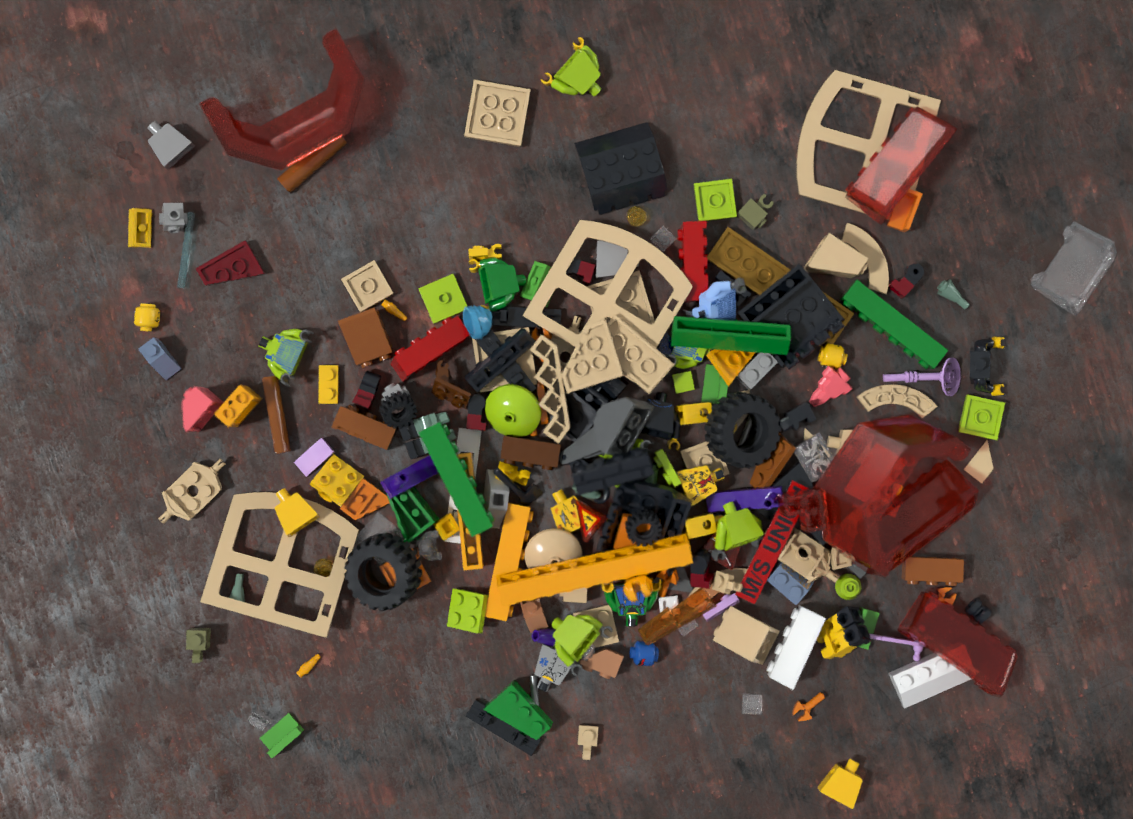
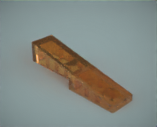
M699 588L672 610L668 607L639 628L638 631L648 646L717 606L709 592L704 588Z

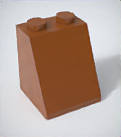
M374 307L338 320L356 366L361 365L362 368L373 365L372 361L379 359L381 362L391 358L390 354H393L394 351L378 309Z

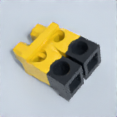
M846 606L825 621L816 639L818 643L825 642L826 647L821 649L823 658H842L856 647L872 641L866 625H863L865 622L859 608Z

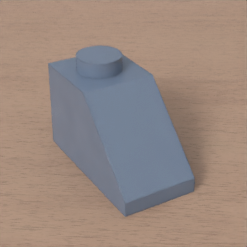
M153 337L138 349L148 363L165 380H168L182 369L159 338Z

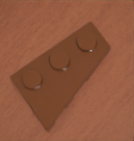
M780 432L778 434L780 440L776 442L775 446L777 448L775 451L770 453L771 456L767 460L763 459L761 465L755 467L750 480V484L754 488L770 487L796 450Z

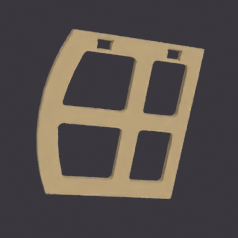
M834 70L815 96L801 129L796 160L799 195L889 220L893 208L870 199L880 159L907 165L909 170L904 187L915 191L941 100ZM852 81L863 83L862 88L852 87ZM841 88L881 100L870 139H864L821 126L826 110ZM909 97L919 99V104L908 103ZM896 104L924 112L913 152L892 147L885 143ZM815 141H823L865 154L855 194L815 184L813 169Z
M580 220L523 316L576 347L587 325L603 321L606 318H612L616 314L652 346L657 348L693 286L671 259L646 240L615 226ZM587 238L612 243L629 251L603 295H599L566 275V271ZM642 259L651 264L674 289L654 324H648L616 304L617 298ZM557 288L564 290L594 309L580 334L573 333L543 315L545 306ZM672 298L678 301L673 311L667 308ZM622 371L624 377H626V378H628L629 380L633 381L630 377H628V376Z
M251 492L234 495L200 602L327 638L344 583V573L347 572L344 569L345 562L348 561L347 556L353 551L359 530L334 511L316 502L304 499L319 514L320 517L316 521L337 533L341 540L329 577L302 571L288 565L297 533L288 537L283 531L275 560L272 562L233 550L246 510L275 509L274 507L281 503L276 493ZM342 546L348 548L345 559L339 557ZM228 566L268 576V583L259 606L220 595L219 592ZM284 581L316 589L324 593L316 621L305 620L275 610L278 595ZM325 604L331 605L328 617L322 615Z

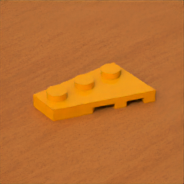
M714 349L708 352L706 356L729 386L756 352Z

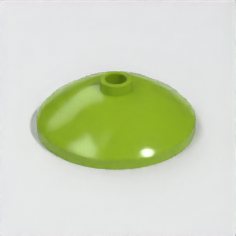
M514 384L499 386L486 399V418L490 425L502 435L515 438L524 437L531 434L540 423L541 407L539 402L529 390L522 386Z

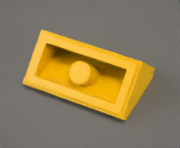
M129 209L128 247L151 248V209Z

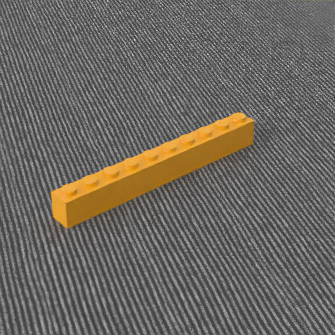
M682 534L660 539L657 542L652 541L653 545L646 543L647 547H643V544H640V546L633 545L496 576L502 606L514 605L522 601H532L536 598L549 597L562 592H571L575 589L589 588L602 583L607 584L620 579H629L633 576L647 575L651 572L665 571L673 567L686 566L693 563L687 535Z

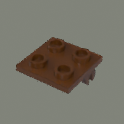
M443 360L439 361L431 393L440 400L445 399L451 402L456 408L466 409L471 393L450 384L449 365L446 363L444 367H441Z

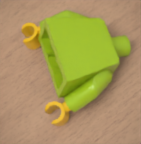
M579 37L578 41L581 45H575L573 42V48L576 51L554 75L556 79H553L550 73H545L546 76L550 77V80L545 82L541 79L545 86L551 85L552 88L563 94L583 95L588 90L593 96H596L601 91V87L595 82L601 75L598 71L597 55L587 45L584 46L583 38Z

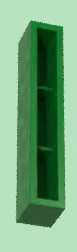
M855 280L840 298L843 301L842 305L850 311L852 309L858 313L857 317L865 323L868 321L874 325L872 328L879 334L884 333L889 337L887 340L895 346H901L904 349L903 353L910 358L914 356L919 360L918 364L924 369H934L948 352L945 347L860 281Z
M678 316L673 318L671 346L782 355L788 354L791 341L790 325Z
M438 422L418 432L471 537L493 527L492 522L495 519L490 510L486 511L484 507L486 502L482 494H477L474 488L477 484L473 476H468L466 472L468 466L464 459L460 460L457 454L459 452L455 441H450L448 435L451 433L447 425H442L441 422Z

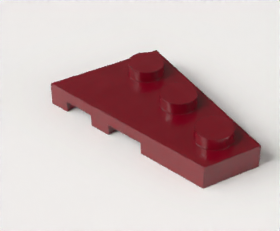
M246 240L195 268L205 286L265 274Z

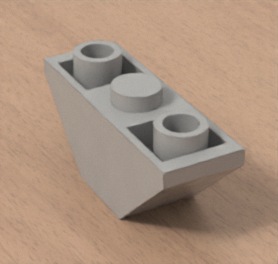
M487 469L483 495L486 502L484 507L486 511H491L495 519L492 522L494 526L491 528L499 529L507 512L509 488L501 480L495 479L493 470Z

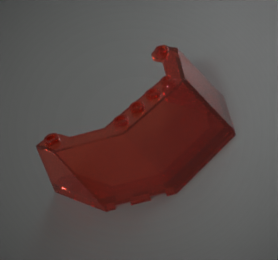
M336 28L323 37V45L334 64L327 90L259 127L235 120L230 111L216 98H208L199 103L228 156L282 171L350 133L365 79Z
M910 414L857 423L815 485V490L818 494V511L822 522L823 540L866 573L886 578L892 569L893 562L891 557L881 550L877 522L921 458L932 456L934 459L944 460L950 457L954 461H962L972 449L957 437Z

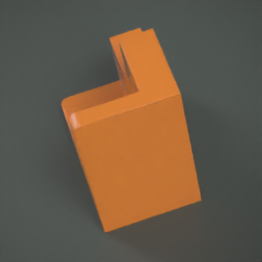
M888 180L883 182L876 202L893 208L887 226L904 233L908 231L922 193Z

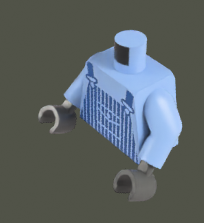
M737 278L734 283L731 281L714 282L707 291L700 294L699 307L692 310L694 318L735 321V290L738 293L746 291L744 280Z

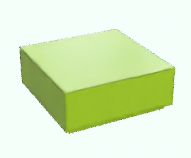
M691 371L672 375L676 394L695 390Z

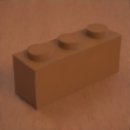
M902 556V579L906 580L907 584H919V581H926V585H938V582H945L947 586H957V583H963L964 559Z

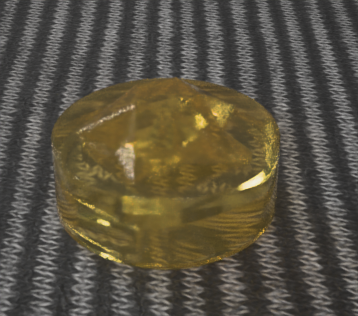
M634 206L627 211L626 217L632 226H641L646 221V213L641 207Z
M324 558L317 560L314 564V574L329 577L333 567L332 562Z

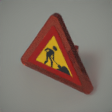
M577 500L576 507L583 541L588 542L607 520V517L584 502Z

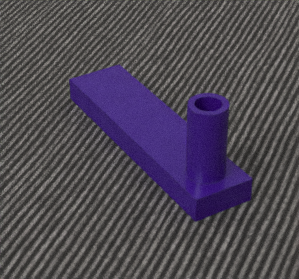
M429 455L381 482V485L389 498L392 499L439 472Z
M782 486L716 491L706 497L708 513L724 511L723 505L729 502H734L737 510L745 508L771 509L779 507L781 502L783 507L782 500L784 496Z

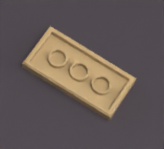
M615 314L607 325L621 369L650 394L674 364Z

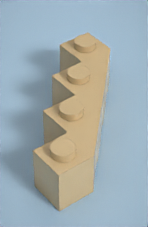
M540 335L530 351L544 360L545 363L534 378L549 388L539 406L554 416L543 433L559 444L571 428L565 386L561 375L562 367L559 348L549 339Z

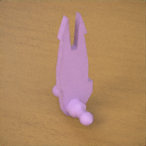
M922 625L917 628L918 634L915 636V640L870 634L871 639L913 645V650L915 651L913 655L914 661L920 660V652L926 646V642H924L925 637L923 636L925 627Z

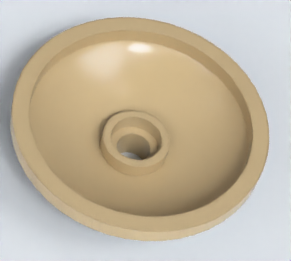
M547 529L537 533L529 540L525 548V562L528 569L553 564V560L562 562L582 557V548L578 539L570 532L562 529Z

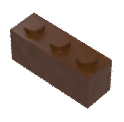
M504 436L500 459H504V463L515 465L516 461L523 462V466L533 468L534 464L542 465V469L553 471V467L558 466L561 445Z

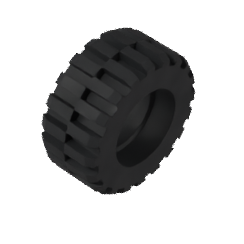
M745 392L729 393L727 398H720L718 400L719 403L712 406L711 414L708 413L706 419H708V422L704 427V430L707 431V434L704 435L705 441L709 442L707 447L709 451H712L713 456L738 468L745 467L747 469L753 468L754 465L759 466L763 463V459L767 460L771 456L770 453L774 452L777 448L775 445L780 440L778 434L781 431V425L778 424V421H780L779 415L775 413V407L764 398ZM748 413L752 421L750 436L743 444L736 446L733 439L734 427L737 421Z
M382 533L375 534L356 545L347 556L348 561L345 562L344 569L347 570L344 573L345 580H348L347 587L353 591V597L361 600L360 603L362 605H369V609L376 610L378 608L379 611L392 610L403 604L417 591L416 588L421 583V579H419L422 576V569H419L421 561L416 558V550L410 548L411 544L409 542H403L402 537L397 535L393 537L391 533H385L384 535ZM373 557L382 558L392 566L396 576L395 586L383 585L375 578L371 569Z

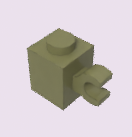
M765 194L759 198L757 203L750 199L737 213V216L752 230L756 226L760 229L767 221L765 216L768 213L763 209L771 208L774 203L771 201L768 205H765L763 203V199L766 197Z
M190 628L187 630L186 650H193L192 663L203 661V650L210 648L211 628Z

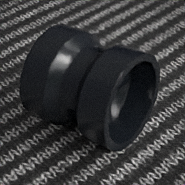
M978 597L974 598L964 609L968 615L974 617V621L978 624H982L992 613L990 608L982 605V601Z

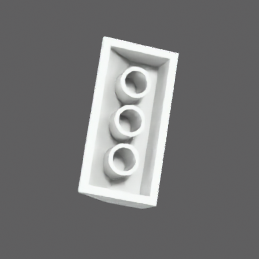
M800 605L798 609L794 608L790 617L792 622L790 626L787 625L782 635L784 636L782 644L778 643L774 652L776 657L774 661L771 660L766 670L770 678L790 689H794L826 619L820 614Z
M959 642L888 673L904 709L974 678L971 661L964 645Z

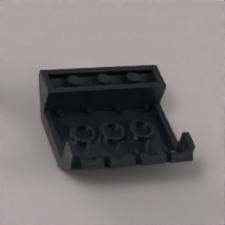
M648 122L574 143L589 189L594 211L598 210L599 215L612 212L611 206H614L615 210L629 207V201L633 200L634 205L649 201L648 195H651L652 200L665 196L664 191L668 190L665 173Z
M800 263L738 312L745 322L790 325L791 341L788 354H773L781 367L784 368L786 366L789 370L800 362L797 358L799 355L804 359L816 350L813 347L815 343L819 347L831 337L828 334L830 331L835 335L845 327L842 323L845 319Z
M639 480L621 484L615 490L612 499L614 503L610 505L607 514L608 519L605 520L601 532L603 536H600L596 549L602 552L614 550L622 513L631 514L634 511L637 514V509H641V512L647 509L648 513L652 510L654 514L658 515L662 527L661 537H657L658 540L681 535L692 500L668 486Z

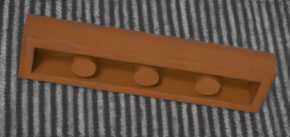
M333 128L281 174L277 180L291 194L345 146L347 142Z
M276 376L264 377L262 382L275 453L290 452L278 378Z

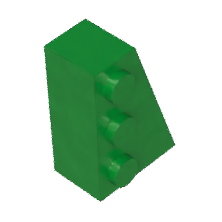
M415 487L392 499L387 495L392 511H394L398 521V527L402 532L404 542H411L439 520L438 516Z
M515 679L489 701L483 709L535 740L547 732L553 724V721Z

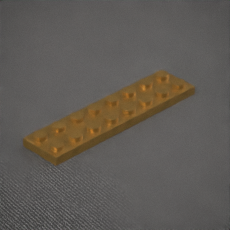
M729 227L726 228L707 256L709 262L735 280L742 278L745 282L744 286L757 295L763 293L790 271L785 265ZM825 294L845 319L842 323L846 326L854 313ZM844 328L835 335L830 331L828 334L831 338L826 342L834 344Z

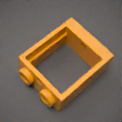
M239 385L214 415L228 427H238L262 398L249 386Z

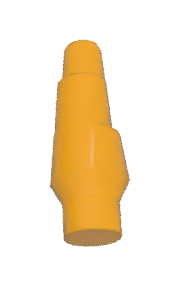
M385 299L381 304L387 312L403 321L407 319V316L394 303Z
M316 654L308 662L301 665L296 674L300 678L308 674L321 656Z

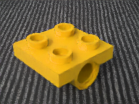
M333 454L311 481L310 485L318 490V494L328 502L333 501L342 507L364 478V475Z

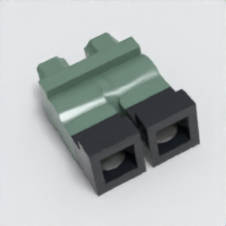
M447 412L432 413L420 417L412 423L408 422L409 425L407 427L405 424L402 425L403 428L399 430L403 441L420 436L418 432L438 422L442 424L450 422ZM450 429L451 434L448 437L450 441L456 439L454 430ZM422 438L405 443L411 460L429 453Z

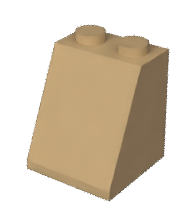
M829 233L823 237L804 269L807 272L853 278L863 274L868 266L866 262L869 258Z
M730 606L723 614L721 625L714 631L715 637L713 641L751 662L763 665L780 630Z

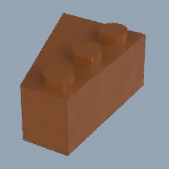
M350 404L348 407L340 406L331 428L339 429L386 450L390 449L398 430L397 428L393 429L392 426L388 427L384 421L376 420L377 416L369 412H366V415L359 413V408Z

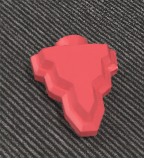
M828 366L822 372L823 377L818 381V388L812 393L809 403L813 407H817L829 399H836L841 394L846 395L853 389L847 383L851 378L841 368L836 371Z

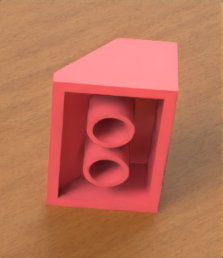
M190 387L185 392V398L182 401L184 430L187 432H200L224 402L208 388Z

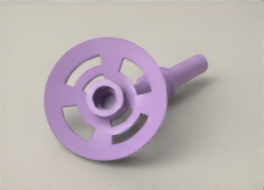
M948 358L940 373H917L916 371H909L908 373V371H905L902 374H883V382L905 381V383L917 382V380H939L944 393L947 396H953L960 384V366L955 358Z

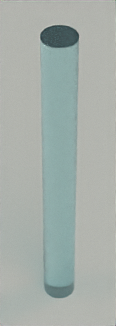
M193 212L187 213L188 222L185 227L177 288L185 289L195 213Z

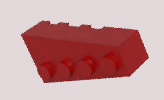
M707 221L683 222L681 229L677 230L678 241H681L682 247L678 248L679 260H682V268L679 269L693 286L684 303L699 302L700 294L708 289V273H706L708 259L707 254H705L707 237L704 235Z
M458 316L455 318L448 317L442 322L443 325L438 329L436 326L426 332L427 336L422 339L420 337L414 339L410 343L412 346L407 349L402 347L394 353L396 356L390 364L402 382L408 380V377L413 372L418 373L427 366V363L436 361L444 352H449L469 338L470 334Z

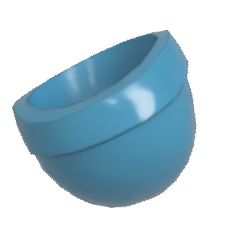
M468 306L464 308L463 322L473 339H481L490 331L492 313L489 309L481 306Z

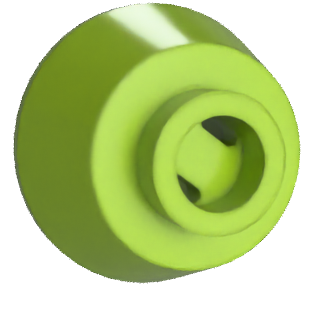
M843 574L835 583L836 593L842 599H854L861 591V582L853 574Z

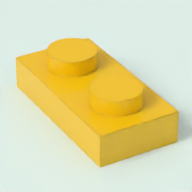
M319 365V404H339L338 365Z

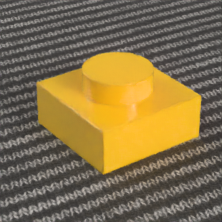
M451 513L446 514L433 524L442 540H447L459 531V526Z

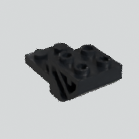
M622 377L569 393L566 399L571 428L566 435L575 442L588 432L594 425L593 421L601 406L615 401L629 383ZM551 415L548 420L551 421L554 416Z

